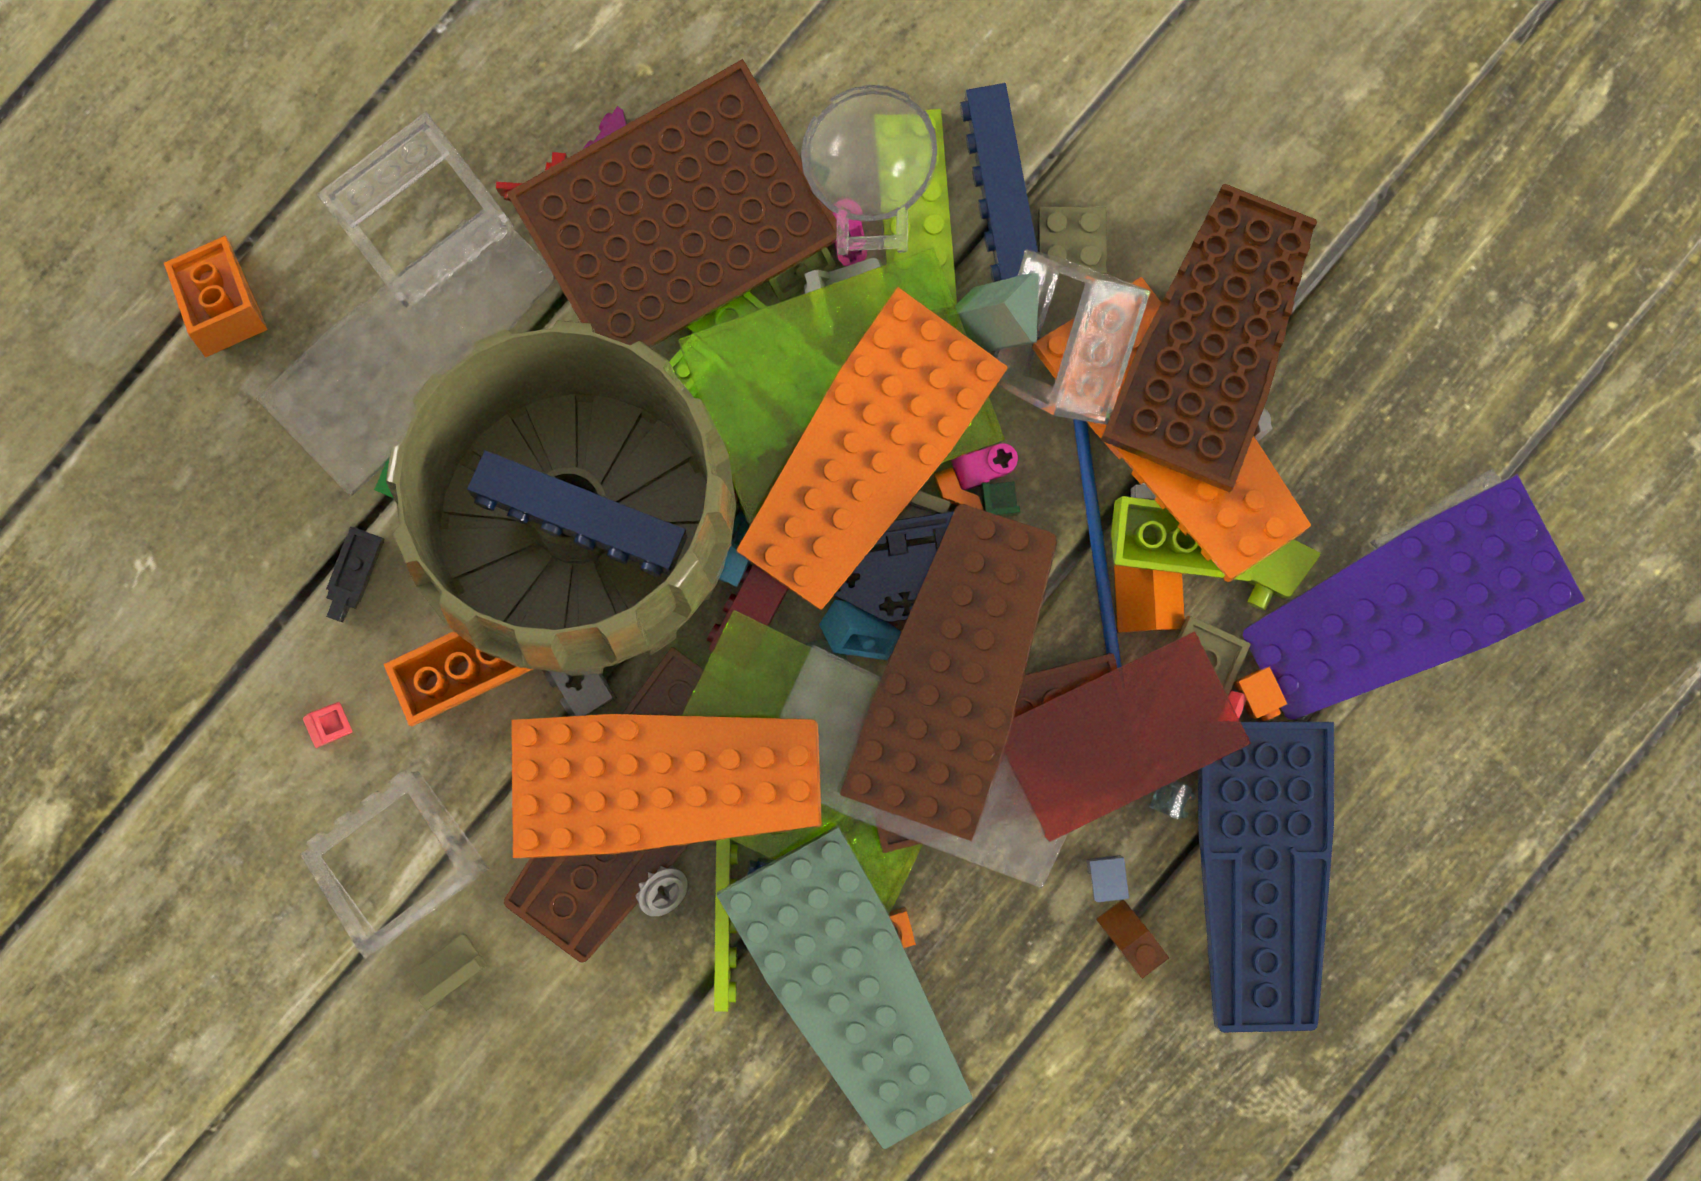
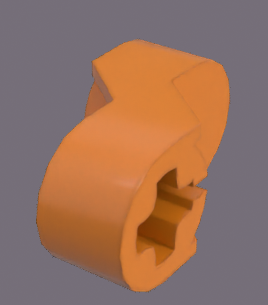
M952 467L934 473L941 499L947 500L956 506L964 504L983 510L977 494L960 488Z

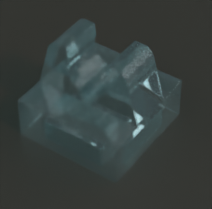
M1162 776L1149 807L1178 820L1180 818H1187L1189 813L1184 811L1187 800L1194 801L1196 795L1192 792V788Z

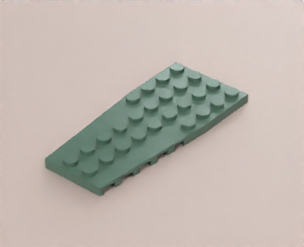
M838 825L717 892V897L768 985L883 1149H887L973 1100L972 1094L922 989L915 970L910 963L891 918Z

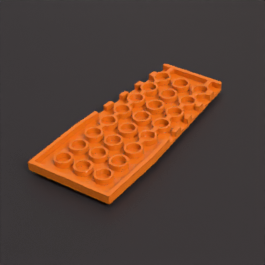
M1142 277L1040 338L1032 346L1034 352L1100 438L1103 436L1138 347L1161 305V301ZM1254 435L1231 492L1104 442L1119 460L1123 458L1132 468L1131 474L1141 485L1145 483L1156 496L1155 501L1163 510L1167 508L1179 522L1178 528L1185 536L1189 534L1202 548L1200 553L1206 560H1212L1225 575L1223 579L1226 582H1230L1306 532L1311 526V523Z
M897 287L837 372L792 454L784 464V468L769 490L766 499L750 523L740 544L737 546L736 552L815 608L823 609L952 451L1008 369V366Z
M603 714L511 720L513 858L621 854L667 846H680L704 841H717L734 837L820 827L822 824L818 722L813 719Z

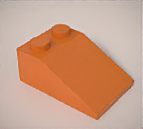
M226 236L164 262L188 335L205 358L267 330L258 303Z

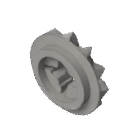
M673 865L668 869L659 866L657 873L652 874L648 872L649 879L646 882L639 883L641 891L635 895L639 902L638 906L649 916H662L673 911L682 902L687 892V878L680 870ZM661 885L663 886L664 893L666 894L664 896L662 894H659L657 890L658 887Z

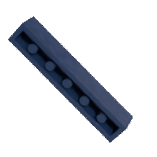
M1006 83L967 89L965 101L960 102L962 121L969 122L971 134H966V143L969 155L975 154L977 166L972 167V175L975 187L981 186L983 199H978V207L981 220L987 219L989 228L988 232H984L987 252L993 251L995 264L990 265L992 281L996 282L1034 272L1039 273L1040 286L1043 281Z
M484 450L467 488L471 496L475 498L474 503L486 510L494 511L495 507L508 511L507 516L514 521L522 524H527L529 520L541 525L540 529L543 532L560 538L562 533L575 538L574 543L582 548L593 551L596 546L608 551L607 556L623 564H627L628 560L641 564L640 569L656 577H661L662 573L667 575L672 573L688 538L686 529Z

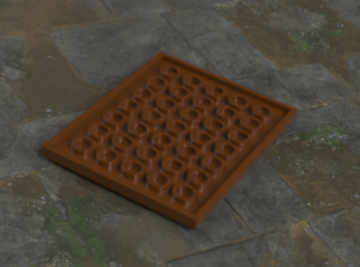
M743 59L507 192L509 199L580 322L591 323L597 334L627 345L641 341L651 348L845 237V233Z

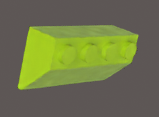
M1122 496L1115 500L1111 531L1114 565L1224 578L1225 576L1212 560L1207 561L1200 553L1202 548L1189 534L1185 536L1178 528L1179 522L1167 508L1163 510L1155 500ZM1252 567L1233 580L1251 581Z

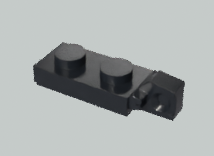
M352 526L349 528L326 588L328 590L326 598L332 600L326 617L344 623L350 607L357 608L362 600L381 551L384 538Z

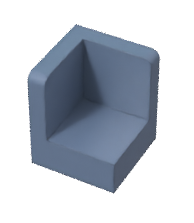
M1115 855L1086 859L1087 870L1091 874L1093 896L1096 902L1129 899L1124 857Z

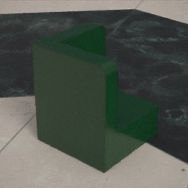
M1014 481L995 484L984 482L981 484L980 490L984 511L1002 517L1019 515L1020 506H1017Z

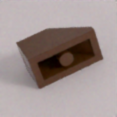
M1124 899L1096 918L1134 971L1142 979L1169 959V956Z

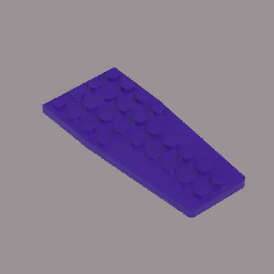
M1516 474L1421 521L1247 626L1243 631V638L1246 642L1251 643L1249 649L1260 670L1270 667L1287 702V705L1281 707L1288 719L1294 720L1486 648L1585 601V598L1519 475Z

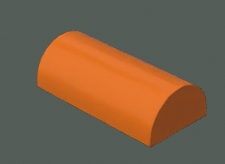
M454 631L383 664L408 725L411 727L533 670L514 666L484 653Z

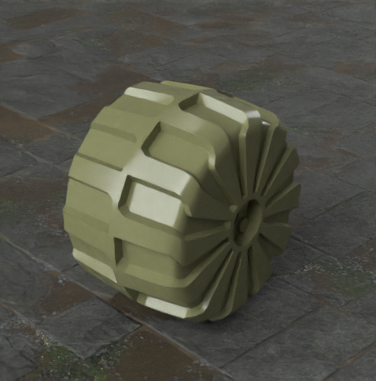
M557 320L550 329L511 334L507 329H503L475 341L474 351L443 375L432 374L412 399L416 411L402 444L391 448L386 482L397 503L399 526L394 531L393 536L418 590L445 625L475 648L521 668L563 672L571 676L602 674L604 667L613 666L641 653L653 655L675 640L676 631L691 618L704 600L710 599L723 572L725 560L732 542L736 502L730 460L726 447L703 401L691 395L677 378L668 359L641 341L627 345L597 334L591 323ZM484 450L686 529L688 538L674 570L670 575L662 573L661 577H656L640 569L641 564L631 560H628L627 564L620 563L607 556L608 551L596 546L593 551L576 545L574 543L575 538L562 533L560 538L543 532L540 529L541 525L529 520L527 524H522L507 516L508 511L495 507L494 511H489L474 503L475 498L471 496L467 488Z

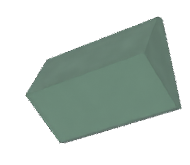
M1033 272L973 287L945 317L951 326L987 352L1036 343L1039 273Z

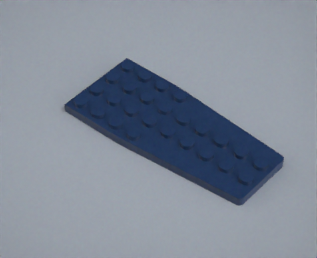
M1198 722V830L1214 1026L1224 1033L1313 1031L1317 1028L1319 1020L1334 833V722Z

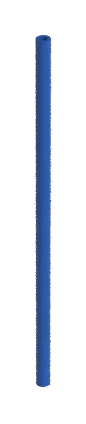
M1070 400L1106 654L1114 653L1122 689H1125L1087 421Z

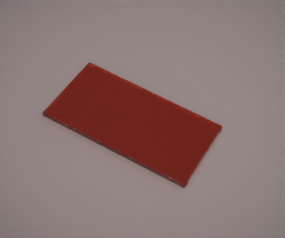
M1193 632L1013 718L1005 753L1042 827L1045 838L1048 842H1051L1251 744L1199 641V636Z

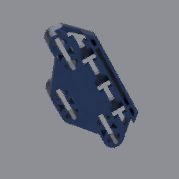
M954 511L895 520L876 543H886V536H888L890 554L888 555V549L868 552L853 571V573L860 574V577L855 581V585H850L849 580H846L833 596H838L884 621L892 622L908 619L910 612L903 613L905 605H898L894 608V613H888L887 608H881L880 604L885 602L887 596H891L893 602L903 601L904 597L901 592L910 591L908 600L917 598ZM933 529H935L937 547H935V542L908 546L907 551L906 539L934 536ZM914 603L909 604L910 610L912 609Z

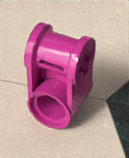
M1002 443L982 450H974L950 460L960 488L965 491L1011 473L1017 465L1018 455L1011 445ZM998 451H1002L1004 456H1011V459L1007 462V468H1002L1001 464H994L993 460L997 458Z

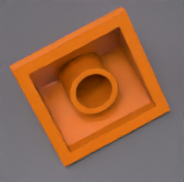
M1113 566L1117 633L1181 630L1185 621L1182 573Z

